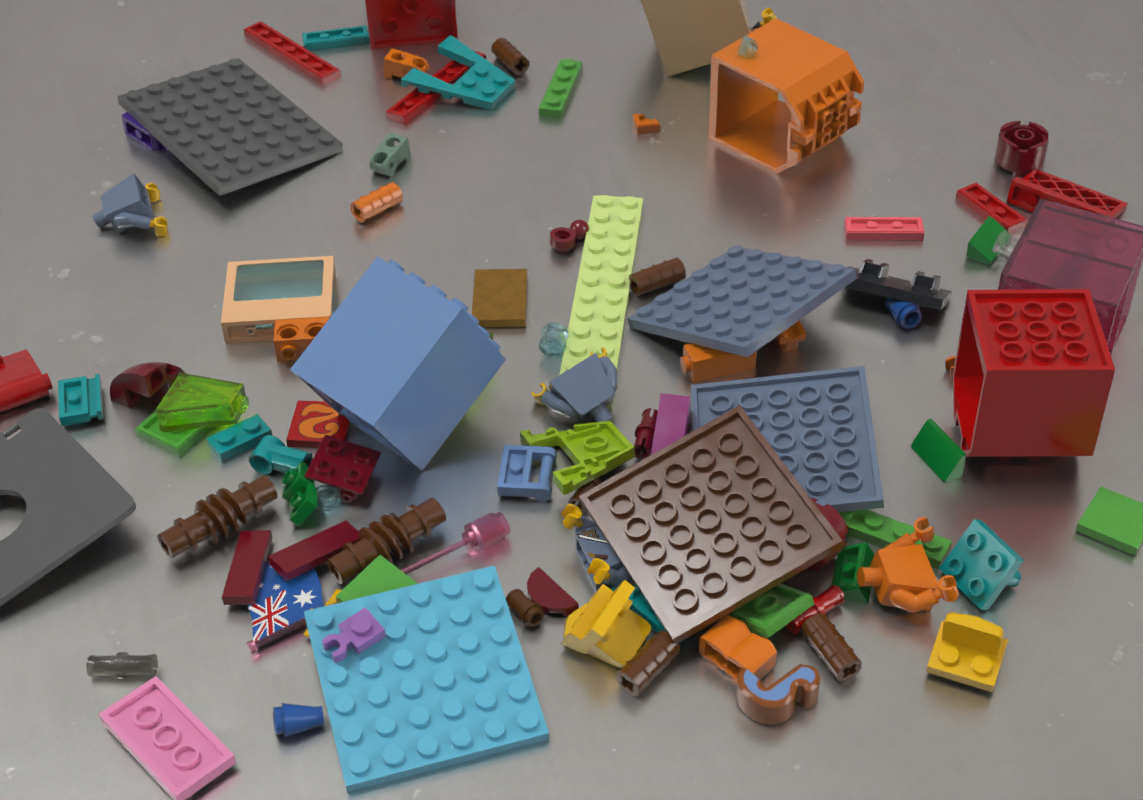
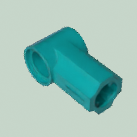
M267 435L263 437L250 455L249 464L261 474H269L272 470L286 473L289 469L294 470L301 461L309 468L313 457L312 453L287 447L279 438Z

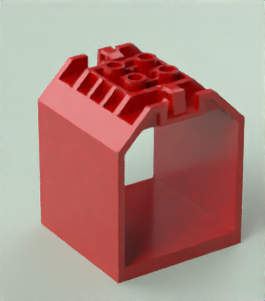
M1089 289L967 290L953 371V417L955 426L960 428V448L964 451L966 457L1093 456L1115 367Z

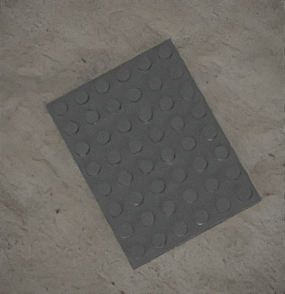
M239 58L230 59L228 62L218 65H211L199 71H192L180 77H173L161 83L150 84L148 87L131 90L118 96V104L219 196L343 152L342 142Z

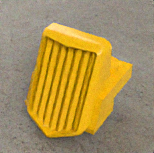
M624 580L613 592L602 584L592 595L588 603L578 608L566 618L563 640L560 644L582 654L591 655L618 668H623L626 665V661L631 660L635 656L636 651L639 650L651 631V625L629 609L633 603L629 596L635 587Z
M950 612L946 615L945 620L941 622L926 672L993 693L1009 639L1004 638V630L994 623L978 616Z

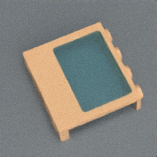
M334 256L228 262L221 317L225 344L273 341L275 320L331 317L333 279H336Z

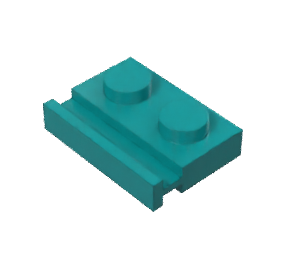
M95 374V378L87 379V376L58 381L59 420L61 426L89 422L90 418L99 417V420L104 419L102 382L99 374Z

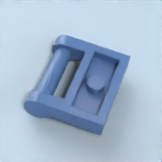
M504 445L497 485L498 495L534 497L542 502L550 500L552 496L550 481L552 466L557 458L556 450L552 447ZM533 461L541 462L538 482H530Z

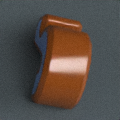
M799 664L766 688L760 679L746 667H743L737 675L736 700L740 709L757 722L770 725L785 722L793 715L797 702L802 703L804 708H810L817 702L821 677L816 668Z

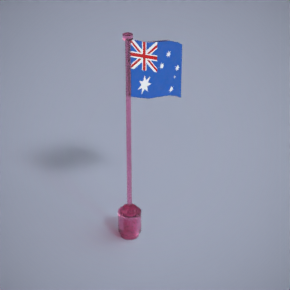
M490 512L464 525L463 540L401 571L408 574L465 545L468 549H474L479 553L505 540V536L510 534L509 524L501 512L495 514ZM269 562L266 563L256 603L247 604L252 617L253 640L247 642L246 646L251 655L258 652L257 648L305 625L304 611L311 608L324 607L322 586L315 568L286 581L269 565Z

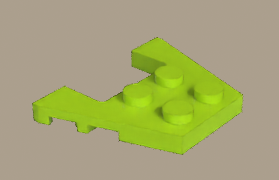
M611 421L574 425V430L569 429L566 431H557L555 427H549L548 430H545L546 433L531 434V430L520 431L521 442L524 446H560L573 461L574 466L552 472L553 482L563 495L578 489L635 457L634 446Z

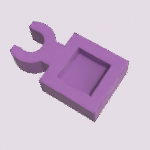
M365 607L338 624L340 634L326 636L322 640V646L325 651L333 646L339 647L338 650L332 653L334 663H339L346 658L350 649L353 648L357 654H360L386 637L385 629Z

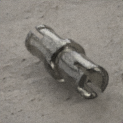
M118 652L117 655L112 656L90 655L87 660L93 663L89 662L86 664L87 674L90 677L116 675L118 679H125L128 675H156L157 670L153 668H158V658L156 654L128 655L127 652Z

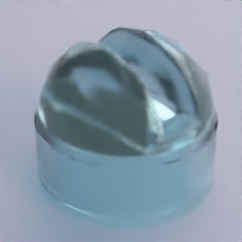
M744 36L737 54L748 58L756 54L755 51L758 49L756 41Z

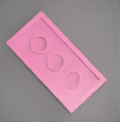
M157 676L99 713L102 724L173 800H186L236 764L234 754Z

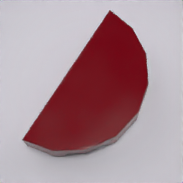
M537 567L530 574L527 581L528 598L533 603H539L544 614H548V612L563 613L565 616L570 615L579 608V603L540 567Z

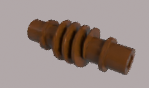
M265 475L249 484L245 481L238 484V490L233 493L225 488L217 490L216 495H208L205 501L202 499L197 501L194 509L195 514L185 520L180 517L175 519L174 526L158 534L159 544L169 558H173L186 550L191 552L197 550L198 543L207 538L213 545H216L218 543L216 532L224 539L229 537L226 526L234 533L238 532L237 520L242 524H246L247 515L262 513L263 506L277 499V491L271 480Z
M430 498L418 506L414 504L409 505L407 513L400 517H397L392 512L389 515H383L379 518V522L373 521L369 524V528L363 527L358 531L360 541L353 545L347 542L343 545V551L328 559V568L333 577L340 584H343L354 576L359 575L379 555L393 564L390 556L391 553L398 560L403 558L400 547L408 554H411L413 552L411 542L420 536L428 538L431 535L432 529L446 521V514L440 503L435 498Z

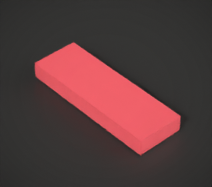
M845 217L844 221L846 240H924L925 233L921 217Z

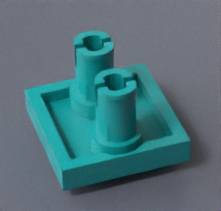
M974 519L939 569L945 575L954 576L957 587L980 610H988L1005 586L1016 587L1020 584L1022 576L1017 570L1024 562V559L982 520Z

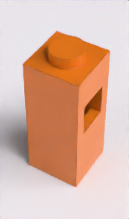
M689 343L684 345L680 365L683 373H687L692 383L755 369L756 352L749 357Z

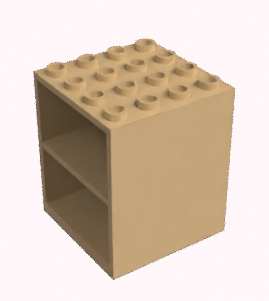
M641 0L667 77L711 64L712 54L751 33L745 0Z

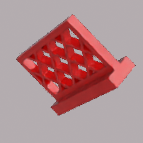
M1034 169L1022 179L1018 177L1012 179L1006 201L1009 204L1097 238L1103 236L1106 226L1124 212L1128 204L1127 202L1038 169Z

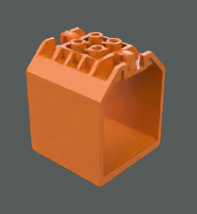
M775 18L711 55L708 138L778 174L799 163L803 158L813 154L839 136H842L848 129L860 123L861 113L859 111H861L862 102L854 97V91L859 94L863 93L864 80L847 51ZM778 93L782 95L786 103L778 100Z

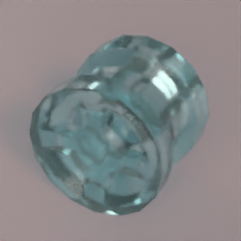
M555 322L546 324L541 332V339L539 341L540 351L549 357L563 355L567 347L566 340L569 337L567 328Z

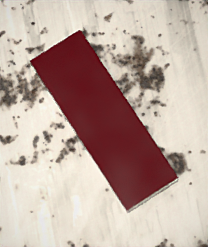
M345 520L269 555V565L288 581L326 563L328 559L343 551V545L347 542L353 545L360 541L359 532Z
M271 530L240 531L222 594L224 605L256 603L273 539Z

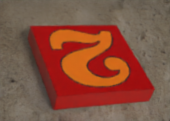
M298 400L286 439L287 447L319 448L325 434L347 441L351 426L350 420L345 416L339 415L325 401Z

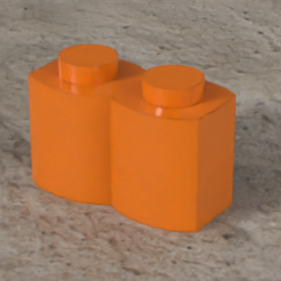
M724 616L700 637L699 653L710 664L724 670L736 682L737 675L743 667H746L758 679H762L776 665L777 651L772 642L767 638L751 633L743 621L731 616Z

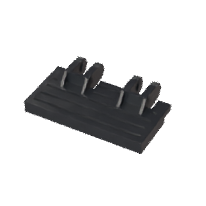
M870 259L862 262L860 271L859 268H855L857 279L846 286L941 310L948 303L952 294L950 290L942 288L938 290L941 276L927 277L924 276V272L918 271L914 274L912 283L911 281L892 276L886 278L889 264H873V260Z

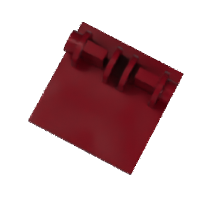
M325 434L304 477L340 488L341 500L345 503H351L356 500L358 494H363L381 452Z

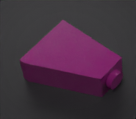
M661 393L651 455L690 433L692 424L690 396Z

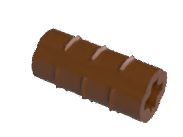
M498 38L492 44V53L515 75H522L528 70L529 60L505 38Z
M678 257L668 261L664 260L660 264L652 265L649 268L630 274V288L639 297L684 280L686 278V270L683 262Z
M818 613L809 617L804 622L802 634L838 681L842 682L853 678L861 670L862 662L854 653V649L847 644L845 637L840 635L836 625L832 624L825 614Z
M658 631L650 640H647V643L640 650L636 651L635 656L631 660L626 661V665L616 674V680L620 687L630 695L638 696L646 687L650 686L653 679L659 676L660 672L670 665L671 661L679 654V643L674 644L666 631Z

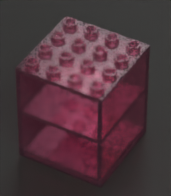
M1040 199L1001 272L998 290L1089 289L1110 355H1112L1129 316L1143 263V226Z

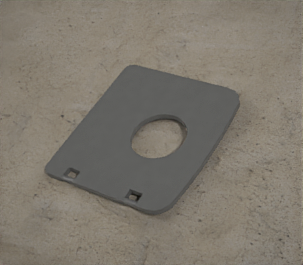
M42 408L29 412L17 420L14 425L0 433V495H15L26 502V514L23 521L13 533L0 541V606L129 517L136 509V503L132 496L47 410ZM19 429L21 430V432H19L18 434H16L15 436H13V437L10 438L9 440L6 439L7 437H9L10 435H12L13 433H15V432L18 431Z

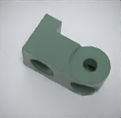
M389 132L373 152L369 163L370 170L391 176L402 160L407 161L411 157L408 137ZM394 141L399 142V144L395 146Z

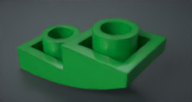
M302 461L294 470L289 469L281 482L283 484L282 498L290 502L291 512L289 521L297 526H300L317 507L314 480L304 477L308 467Z

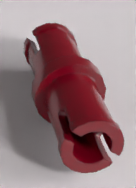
M651 408L645 409L642 413L641 423L636 427L634 448L635 457L638 459L641 450L643 451L642 459L651 455L658 413L656 409H654L652 417L650 416Z

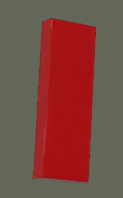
M975 182L957 190V199L985 220L988 216H991L1010 234L1026 227V218Z

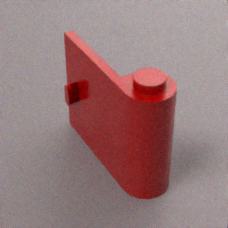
M27 349L5 357L0 355V413L49 396L48 390L53 389L47 373H41Z

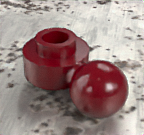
M575 220L571 223L570 228L559 227L553 229L550 232L549 243L551 247L560 252L572 249L575 246V239H585L586 233L589 231V225L584 220Z

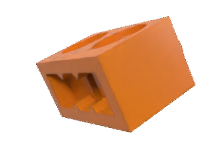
M330 316L275 320L273 342L277 362L297 361L329 320Z

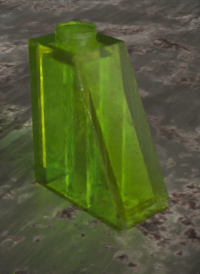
M180 373L155 410L160 431L173 432L237 424L241 415L246 413L248 409L249 398L246 396L244 384Z

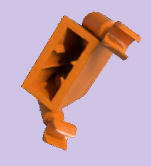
M926 517L918 518L914 522L915 532L912 534L907 532L891 544L879 549L875 553L870 567H860L857 572L859 586L874 587L879 603L885 606L899 607L910 613L931 611L933 605L939 603V599L943 598L947 602H953L959 595L955 577L946 575L937 582L922 544L916 545L915 543L918 540L929 542L934 538L933 526L928 527L929 521Z

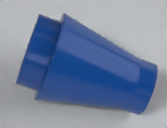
M889 297L885 301V307L890 311L900 327L911 329L919 324L922 315L918 305Z
M281 703V707H273L275 735L283 734L284 737H288L316 727H323L324 716L322 706L313 707Z

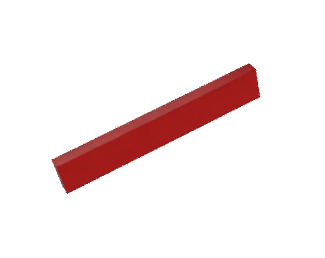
M261 21L243 29L245 37L323 86L341 77V71Z
M474 51V52H476L477 54H479L480 56H482L483 58L486 59V55H485V54L480 53V52H477V51ZM452 60L435 73L433 77L453 85L470 67ZM417 87L386 111V118L406 125L442 97V94L430 91L428 94L419 92Z

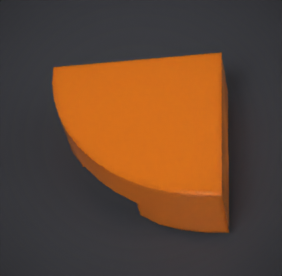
M633 114V124L637 134L660 132V123L656 119L645 118L644 114Z

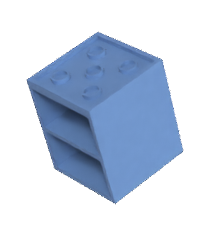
M377 256L290 371L339 415L345 416L350 420L351 424L423 471L506 359L499 352L501 347L495 341L488 338L490 336L489 332L478 325L479 320L467 312L468 307L457 298H453L452 301L447 299V295L437 286L432 285L429 288L424 285L425 281L417 274L411 272L407 275L404 273V268L391 259L389 262H386Z

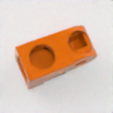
M392 48L384 58L383 78L390 80L394 76L403 78L413 68L427 73L429 71V64L422 57Z

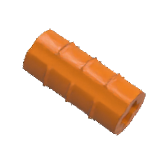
M394 182L380 186L379 189L371 191L369 194L361 196L350 204L351 213L360 223L373 219L376 215L382 214L389 208L391 209L403 201L402 191Z

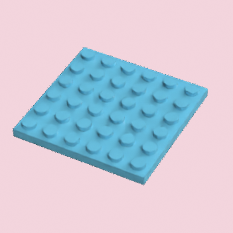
M495 566L304 611L347 793L549 740V731ZM366 607L385 629L386 637L360 654H357L352 648L348 651L343 661L334 663L332 653L338 650L339 647L333 646L325 651L322 646V640L331 634L339 635L338 624Z

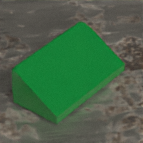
M988 216L969 240L966 257L991 265L1011 239V234L994 218Z
M928 419L913 440L911 448L944 483L961 477L963 475L966 454L934 420Z
M867 542L846 546L837 554L832 585H836L842 590L845 596L844 600L860 603L869 602L872 587H860L857 582L858 569L860 567H870L875 556Z

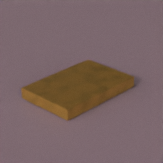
M475 269L472 315L479 320L478 325L481 327L526 326L527 269Z

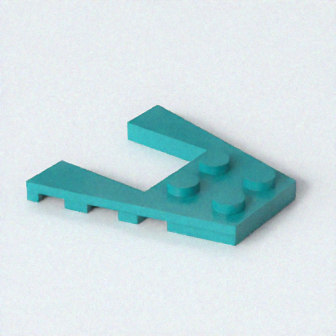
M451 35L438 45V53L470 67L457 82L451 85L416 68H413L401 79V87L407 88L408 85L418 87L419 92L428 94L430 91L441 93L442 98H461L463 103L492 110L515 87V79Z

